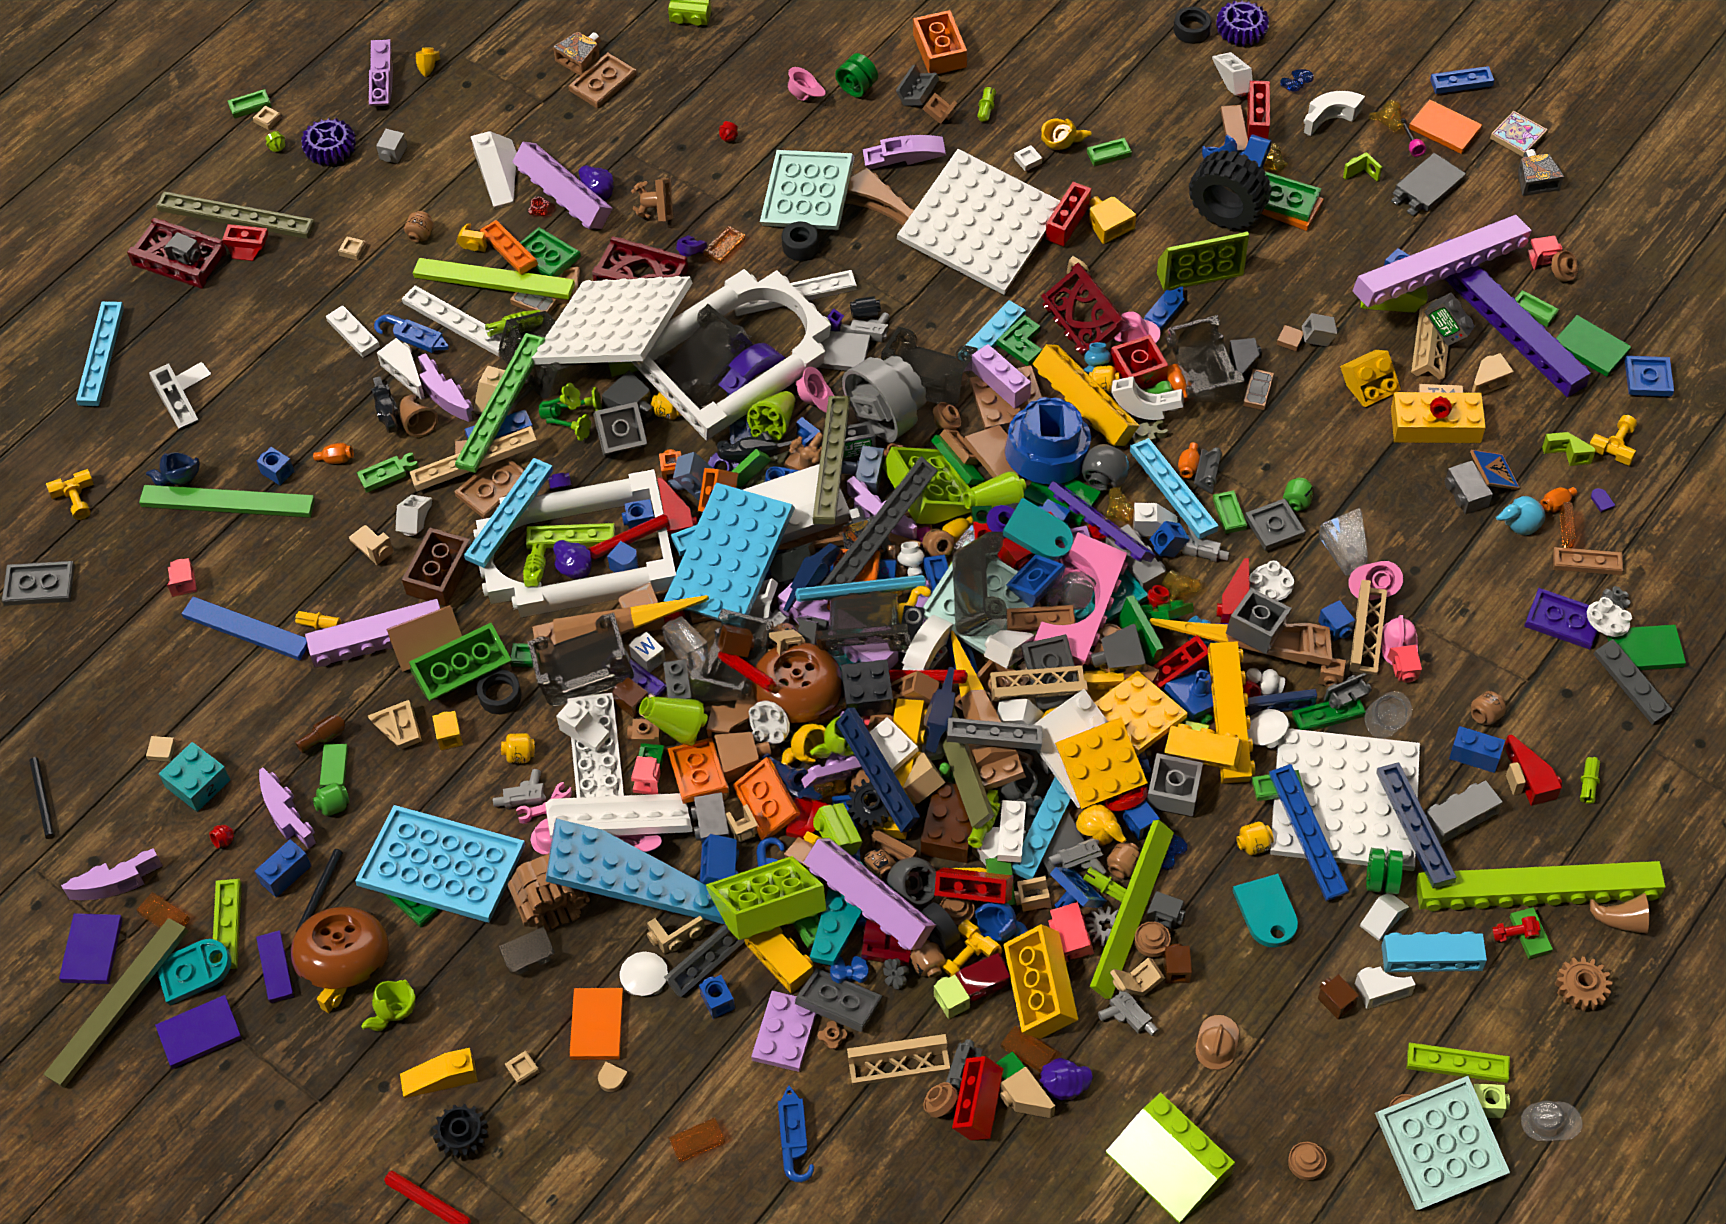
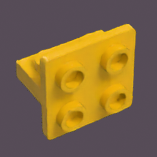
M1103 670L1083 671L1084 681H1087L1088 690L1086 692L1094 703L1124 681L1123 673H1107Z

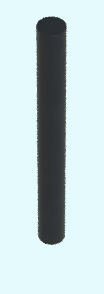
M33 757L29 762L46 839H52L55 837L39 758Z
M334 849L295 932L307 919L314 915L343 854L341 850Z

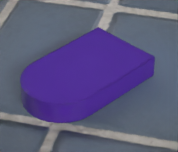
M1597 488L1592 491L1591 499L1601 513L1615 508V504L1605 490Z

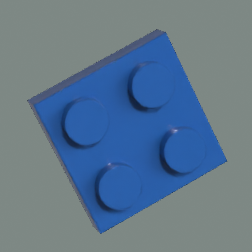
M1626 356L1625 367L1629 395H1673L1674 386L1670 357Z

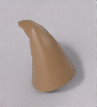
M412 394L401 400L399 406L400 418L406 432L410 436L424 437L435 429L438 423V415L434 409L415 403L416 395Z
M1645 893L1623 904L1608 907L1598 905L1593 899L1590 900L1591 913L1596 920L1620 930L1648 933L1650 911Z

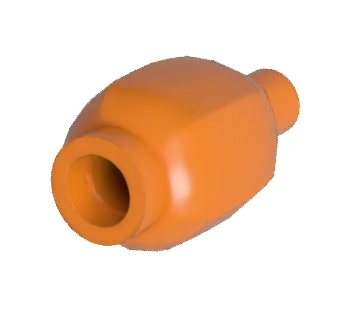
M1178 364L1170 365L1168 367L1167 381L1171 383L1173 391L1182 389L1184 402L1191 398L1188 393L1190 387L1188 375Z
M1190 443L1189 449H1186L1180 455L1178 469L1183 478H1191L1197 472L1200 459L1197 443Z
M345 443L331 444L326 446L322 452L313 453L315 461L323 460L328 464L346 463L354 457L353 447L351 445L347 446Z
M1559 487L1548 492L1541 500L1544 511L1554 513L1563 509L1570 503L1572 497L1577 495V490L1574 487L1570 489Z

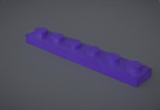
M1052 481L1048 489L1055 493L1053 495L1055 499L1062 503L1066 501L1071 511L1078 515L1080 513L1085 516L1084 521L1092 526L1097 525L1100 527L1099 532L1108 538L1113 537L1116 540L1114 543L1123 550H1130V556L1137 561H1153L1156 556L1153 552L1067 487Z

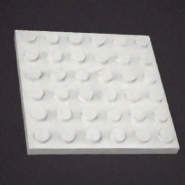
M957 149L897 234V240L1004 295L1046 234V223L1060 200Z
M690 276L620 280L605 279L602 281L587 280L582 282L546 335L545 342L537 348V352L532 356L534 364L644 361L691 287L692 281Z
M1288 728L1277 746L1276 769L1292 764L1294 770H1299L1304 793L1335 861L1368 866L1371 847L1384 849L1385 859H1387L1389 849L1400 850L1403 852L1402 870L1414 871L1415 851L1376 771L1378 767L1399 762L1418 799L1420 743ZM1275 798L1271 830L1274 842L1271 843L1270 855L1307 859L1280 798Z

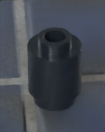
M875 296L855 299L853 302H850L852 319L857 318L860 320L878 317V312H881L879 299L876 300Z

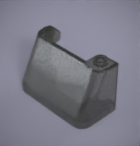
M707 304L698 312L697 322L700 327L673 357L669 354H664L655 360L656 365L698 408L705 406L720 390L721 387L718 384L731 369L728 365L742 351L753 345L736 326L710 304Z
M546 311L506 320L499 344L500 356L509 365L526 333L545 338L556 321ZM555 362L551 364H534L525 382L543 399L551 398L560 393L562 387L568 383L573 384L591 372L595 363L559 364Z
M1218 315L1168 328L1169 337H1166L1167 347L1169 350L1172 349L1186 383V395L1188 399L1192 398L1193 402L1237 403L1244 401V378L1241 372L1234 370L1224 346L1223 334L1218 332V326L1221 325Z
M898 326L882 350L881 359L884 361L890 356L901 357L904 362L911 365L913 372L920 377L921 385L926 390L925 398L927 401L938 404L946 402L955 406L962 396L972 371V355L978 351V348L968 345L960 346L955 356L916 346L917 336L913 331Z
M987 532L956 550L953 555L955 627L957 632L963 636H990L1004 629L1007 620V607L1001 598L988 597L986 575L989 563L998 560V552L1003 547V532Z
M722 608L718 616V620H721V627L715 630V641L702 667L693 668L689 677L691 698L700 702L744 700L752 692V681L718 658V653L721 651L717 645L723 624L750 630L755 638L754 648L752 651H749L748 658L739 657L754 667L762 656L766 654L769 646L775 642L769 637L770 632H775L772 621Z
M614 612L599 617L595 622V631L554 644L550 638L544 636L527 641L538 685L549 705H563L568 703V698L590 696L615 687L627 677L631 680L634 678L633 667Z

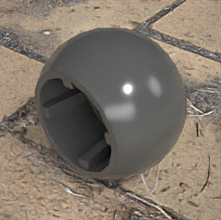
M1100 444L1094 446L1087 452L1082 462V474L1090 486L1100 491L1117 489L1125 482L1129 473L1127 456L1119 449L1110 445Z
M908 857L894 864L888 874L887 885L916 909H920L930 904L935 898L936 871L924 859ZM909 878L910 885L907 888L905 885V881Z

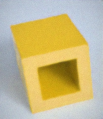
M455 711L442 712L439 715L432 716L440 751L463 746Z

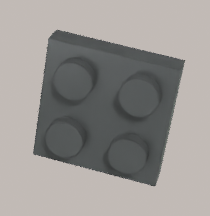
M1285 498L1245 513L1246 521L1265 551L1305 536L1306 531Z

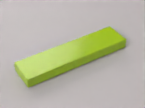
M615 524L527 526L526 546L527 549H532L533 544L537 543L538 548L539 543H542L546 548H553L557 541L566 540L590 547L614 537Z
M240 879L216 881L213 939L221 942L229 950L231 955L230 969L238 968L241 903ZM217 954L213 958V963L221 961L223 954Z
M1409 1043L1406 1069L1461 1077L1469 1076V1078L1508 1083L1510 1056Z

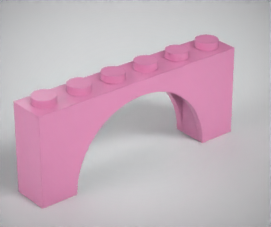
M1078 532L1065 561L1080 569L1090 581L1095 595L1094 611L1086 619L1071 625H1053L1042 621L1033 641L1066 634L1074 665H1088L1091 660V654H1093L1090 648L1091 646H1096L1100 637L1097 630L1098 628H1103L1107 616L1104 615L1105 609L1110 610L1114 598L1111 597L1112 591L1117 592L1121 583L1118 576L1119 574H1124L1128 565L1125 562L1127 553Z

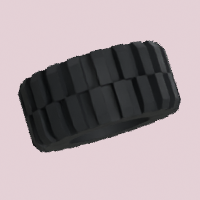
M1228 150L1217 151L1206 156L1189 183L1190 199L1193 200V206L1198 208V213L1201 216H1205L1209 222H1214L1219 227L1225 226L1227 229H1243L1253 225L1268 204L1272 189L1269 177L1265 176L1264 169L1260 168L1255 160L1252 161L1244 154L1239 155L1236 151L1228 152ZM1225 187L1230 188V189L1233 190L1236 194H1234V193L1228 191Z

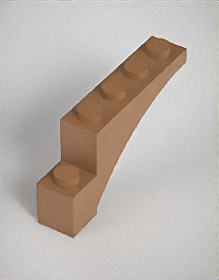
M868 168L850 178L845 204H853L880 212L904 226L914 212L913 209H910L901 197H897L891 188L879 179L876 173H872Z
M740 685L735 708L725 705H712L707 725L708 738L712 737L713 741H715L714 735L743 733L752 729L749 709L757 704L752 694V685ZM827 710L819 716L830 717L831 711Z

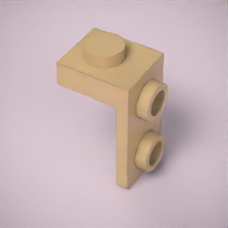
M366 525L349 537L350 541L376 565L394 552L390 539L384 532L377 536Z
M699 916L670 935H667L656 918L647 923L649 930L647 936L654 946L657 944L662 952L667 954L670 951L678 950L687 940L701 935L705 929L704 920Z
M1147 958L1130 973L1116 969L1110 972L1114 978L1113 983L1119 991L1141 996L1146 995L1165 979L1151 958Z

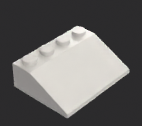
M820 464L743 489L744 491L793 504L795 507L779 545L849 521V508L842 491L839 490L835 524H813V511Z
M1085 689L1033 724L1042 726V747L1037 752L1078 808H1080V805L1055 743L1108 722Z

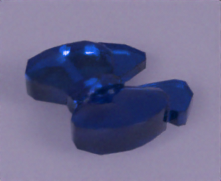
M1297 69L1291 73L1294 79L1282 78L1280 84L1281 87L1284 86L1288 91L1295 92L1303 88L1304 83L1312 82L1314 76L1309 70Z
M1172 836L1161 865L1162 869H1173L1176 855L1187 852V843L1181 837Z

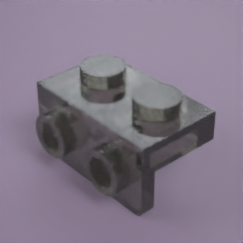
M544 927L498 946L509 973L515 971L516 975L530 970L528 965L534 962L542 965L551 961V955L555 954V950L552 948Z

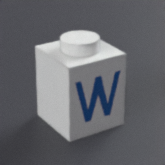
M647 632L636 637L629 644L631 657L649 673L666 661L664 648Z

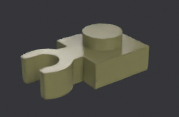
M1163 420L1156 421L1153 426H1149L1148 422L1139 424V428L1130 439L1132 444L1148 438L1154 444L1156 437H1167L1168 429L1159 430L1163 428Z

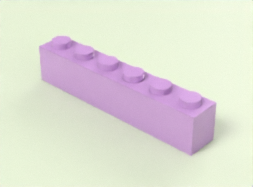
M522 142L512 161L519 167L518 170L531 178V182L541 186L544 189V193L554 197L557 204L566 207L571 216L580 219L584 227L588 229H602L613 208L536 143Z
M791 584L778 595L780 612L787 617L790 616L796 622L797 617L807 615L829 620L827 642L834 650H841L846 653L850 661L860 663L887 659L889 670L898 662V648L845 612L828 610L827 600L802 602L796 600L790 611L785 612L783 609L792 591V588H790Z
M430 600L305 634L314 667L327 666L337 661L349 660L352 657L371 654L386 648H393L386 629L440 609L438 600Z
M830 838L818 839L804 860V863L810 867L809 871L812 874L826 880L829 888L843 894L846 902L860 908L862 914L867 919L877 922L884 933L894 936L902 948L906 950L920 949L936 926L930 919Z

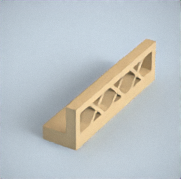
M1429 302L1420 307L1411 372L1419 376L1429 371L1440 380L1445 378L1448 346L1424 313L1431 304ZM1434 360L1436 361L1438 368L1434 366Z
M1362 580L1359 588L1349 671L1377 675L1387 590L1371 588V581ZM1369 594L1381 596V602L1373 607L1369 602ZM1373 613L1379 621L1376 625L1370 627L1366 622V618ZM1369 634L1376 640V644L1370 648L1364 643V637ZM1367 654L1374 661L1373 667L1361 666V660Z
M1082 665L990 673L993 701L1076 695L1083 689L1088 690L1087 681H1084ZM1068 672L1078 673V681L1066 682L1063 677ZM1045 674H1051L1058 680L1056 683L1043 684L1040 679ZM1021 676H1029L1035 681L1033 685L1021 686L1017 683ZM1005 677L1012 684L1009 687L997 688L996 678Z
M946 1034L847 1049L852 1086L950 1071ZM932 1055H943L944 1065L933 1066L927 1062ZM911 1058L920 1062L916 1069L909 1070L903 1066L906 1060ZM884 1062H890L896 1066L891 1073H884L878 1068ZM865 1065L871 1069L867 1076L856 1078L855 1067Z

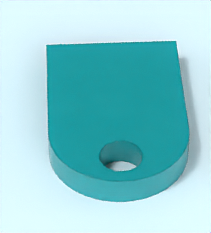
M1024 498L1020 500L1001 535L1030 552L1051 560L1063 558L1073 544V535L1066 523ZM1055 541H1062L1065 545V548L1058 547L1055 544Z
M1278 874L1233 886V894L1249 932L1258 943L1275 948L1288 944L1294 938L1298 925L1297 916ZM1280 930L1284 936L1282 938H1275L1271 935V931Z
M204 939L170 954L158 969L166 1003L171 1006L220 983L226 977L231 967L229 950L217 940ZM222 953L221 961L213 963V958L217 954Z

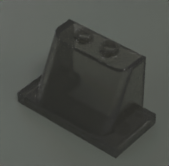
M873 591L862 595L849 593L846 596L832 598L830 600L829 630L816 631V642L819 649L826 650L832 656H844V646L888 643L890 652L906 651L912 642L908 624H900L898 595L888 592Z

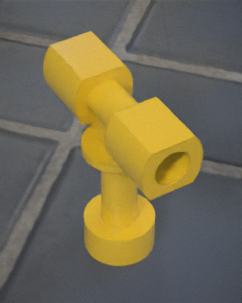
M1623 415L1617 423L1619 430L1616 436H1611L1607 439L1595 434L1590 445L1595 448L1596 453L1601 455L1605 452L1616 456V461L1630 466L1635 457L1636 450L1625 446L1623 439L1627 433H1632L1636 428V419L1629 415Z
M88 469L74 473L73 479L62 482L60 478L46 483L52 499L63 495L71 498L73 503L71 512L74 519L83 520L90 515L88 504L82 502L79 496L83 488L94 485Z
M966 919L958 926L960 935L966 939L965 944L967 947L953 961L948 959L942 966V969L951 977L960 970L959 968L974 953L979 955L982 952L987 957H990L996 953L999 954V952L1001 954L1003 950L989 936L983 937L979 928Z

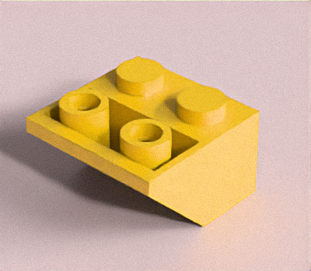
M1374 350L1340 366L1346 386L1363 407L1394 394V392L1401 391L1388 351Z

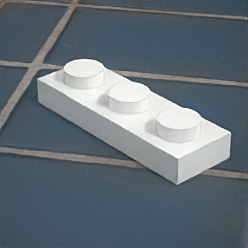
M343 305L326 316L327 322L362 358L380 347L379 342Z
M1002 800L997 861L1021 863L1026 802Z

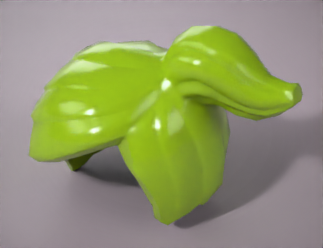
M841 716L828 724L824 733V744L813 748L810 751L811 755H816L820 759L828 758L832 753L842 756L854 755L836 724Z
M399 980L397 982L386 981L376 986L372 1006L377 1016L366 1019L361 1026L362 1029L369 1028L373 1031H381L386 1028L389 1021L402 1020L412 1013L415 1007V994L407 980Z

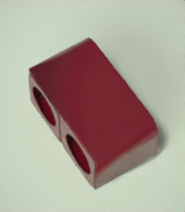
M1000 952L955 973L970 997V1003L1003 989L1010 984V975Z

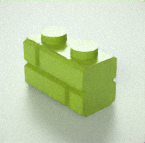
M671 0L668 7L669 21L696 26L708 25L712 9L711 0Z
M839 803L819 808L813 819V825L820 832L822 838H830L850 855L857 853L863 842L845 805Z

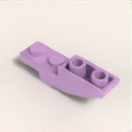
M390 39L371 40L369 106H385L390 104L392 92V43Z
M909 135L880 140L881 145L863 149L865 166L869 170L906 161L907 165L946 156L943 137L932 135Z
M426 353L418 356L421 370L423 371L419 375L422 386L427 394L448 413L462 420L472 421L471 411H473V407L469 399L465 400L463 398L464 393L460 385H455L452 379L446 381L443 374L439 375L435 361L430 360Z
M854 476L847 480V492L854 499V508L861 506L865 518L875 515L885 501L882 503L877 495H873L868 491L864 482H859ZM904 515L891 533L916 540L917 525L912 518Z
M261 768L259 770L261 792L274 823L286 839L295 834L308 849L316 844L313 837L315 831L307 822L303 824L299 820L301 817L295 810V805L292 801L294 795L287 787L282 788L279 785L281 782L273 772L269 774L264 768Z
M152 848L139 853L136 857L126 862L119 863L111 870H109L106 863L101 866H95L89 872L79 877L71 878L61 886L69 900L107 898L144 885L141 877L162 867V864Z

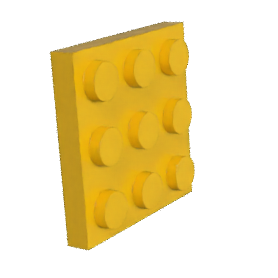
M1136 671L1095 702L1108 722L1120 717L1122 718L1137 755L1168 733L1171 726H1177L1187 718V712L1139 671Z
M1121 717L1055 743L1081 809L1147 783Z

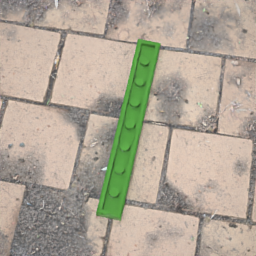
M528 333L524 335L455 462L456 468L474 473L477 472L534 366L532 356L537 352V348L545 342V338Z
M144 485L139 503L141 507L311 517L315 498L314 495Z

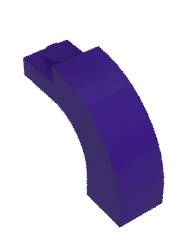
M766 343L752 345L742 351L728 365L731 369L718 385L731 395L748 384L756 375L769 370L786 358Z

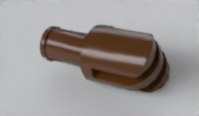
M337 715L327 716L314 724L312 732L295 741V744L302 754L318 743L326 745L342 734L345 729L344 720Z

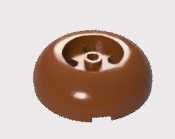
M802 642L801 645H788V650L783 649L781 655L778 654L776 646L764 654L758 661L755 668L776 682V687L771 692L766 691L753 681L751 682L752 694L756 703L761 701L776 703L784 710L791 723L809 722L818 719L819 715L827 710L831 711L837 705L843 692L842 671L835 658L825 649L806 642ZM786 681L788 682V685L786 686L780 682Z
M334 907L311 916L297 930L291 945V960L296 973L301 978L304 977L311 981L312 985L328 989L346 988L366 981L370 978L372 972L384 965L389 953L388 936L383 925L370 913L353 907Z

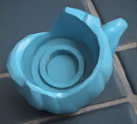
M1521 496L1504 508L1496 516V519L1505 521L1506 525H1509L1519 535H1530L1543 525L1545 511L1542 505L1534 498Z

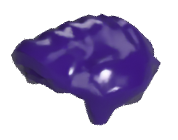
M588 165L582 166L579 169V177L583 184L602 200H607L611 197L614 188L613 177L608 170Z
M566 540L557 541L553 547L556 556V569L572 579H584L587 577L591 570V554L586 549V546Z
M1058 1058L1043 1066L1040 1082L1044 1092L1050 1097L1060 1101L1073 1100L1090 1087L1093 1076L1090 1068L1086 1066L1078 1067L1069 1060Z

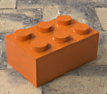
M950 10L913 18V36L928 73L940 74L967 68V49Z

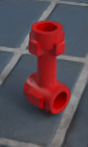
M1528 916L1521 919V925L1504 927L1503 923L1497 924V927H1492L1495 942L1500 941L1504 943L1507 942V937L1521 934L1525 935V939L1538 938L1541 931L1539 921H1537L1536 916Z

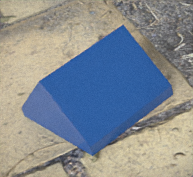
M1035 554L1006 586L1029 607H1034L1062 578L1066 567L1062 563Z

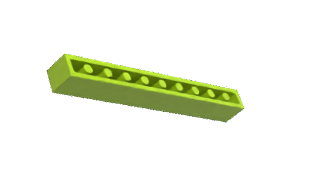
M1660 861L1454 871L1457 877L1456 882L1437 888H1432L1425 872L1418 873L1415 883L1419 909H1427L1429 911H1437L1441 908L1460 910L1465 907L1483 909L1489 906L1506 908L1513 905L1524 904V906H1534L1544 903L1558 905L1565 902L1582 904L1591 899L1598 903H1605L1610 900L1627 902L1643 893L1646 894L1648 901L1660 898L1665 889Z

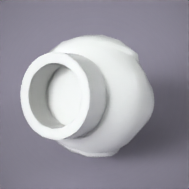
M910 541L901 544V551L897 556L898 562L909 567L907 570L908 576L922 575L923 571L919 565L924 560V553L919 549L918 543Z
M1251 668L1246 672L1247 681L1259 682L1262 695L1282 693L1285 678L1280 677L1275 670L1267 669L1261 674L1257 668Z

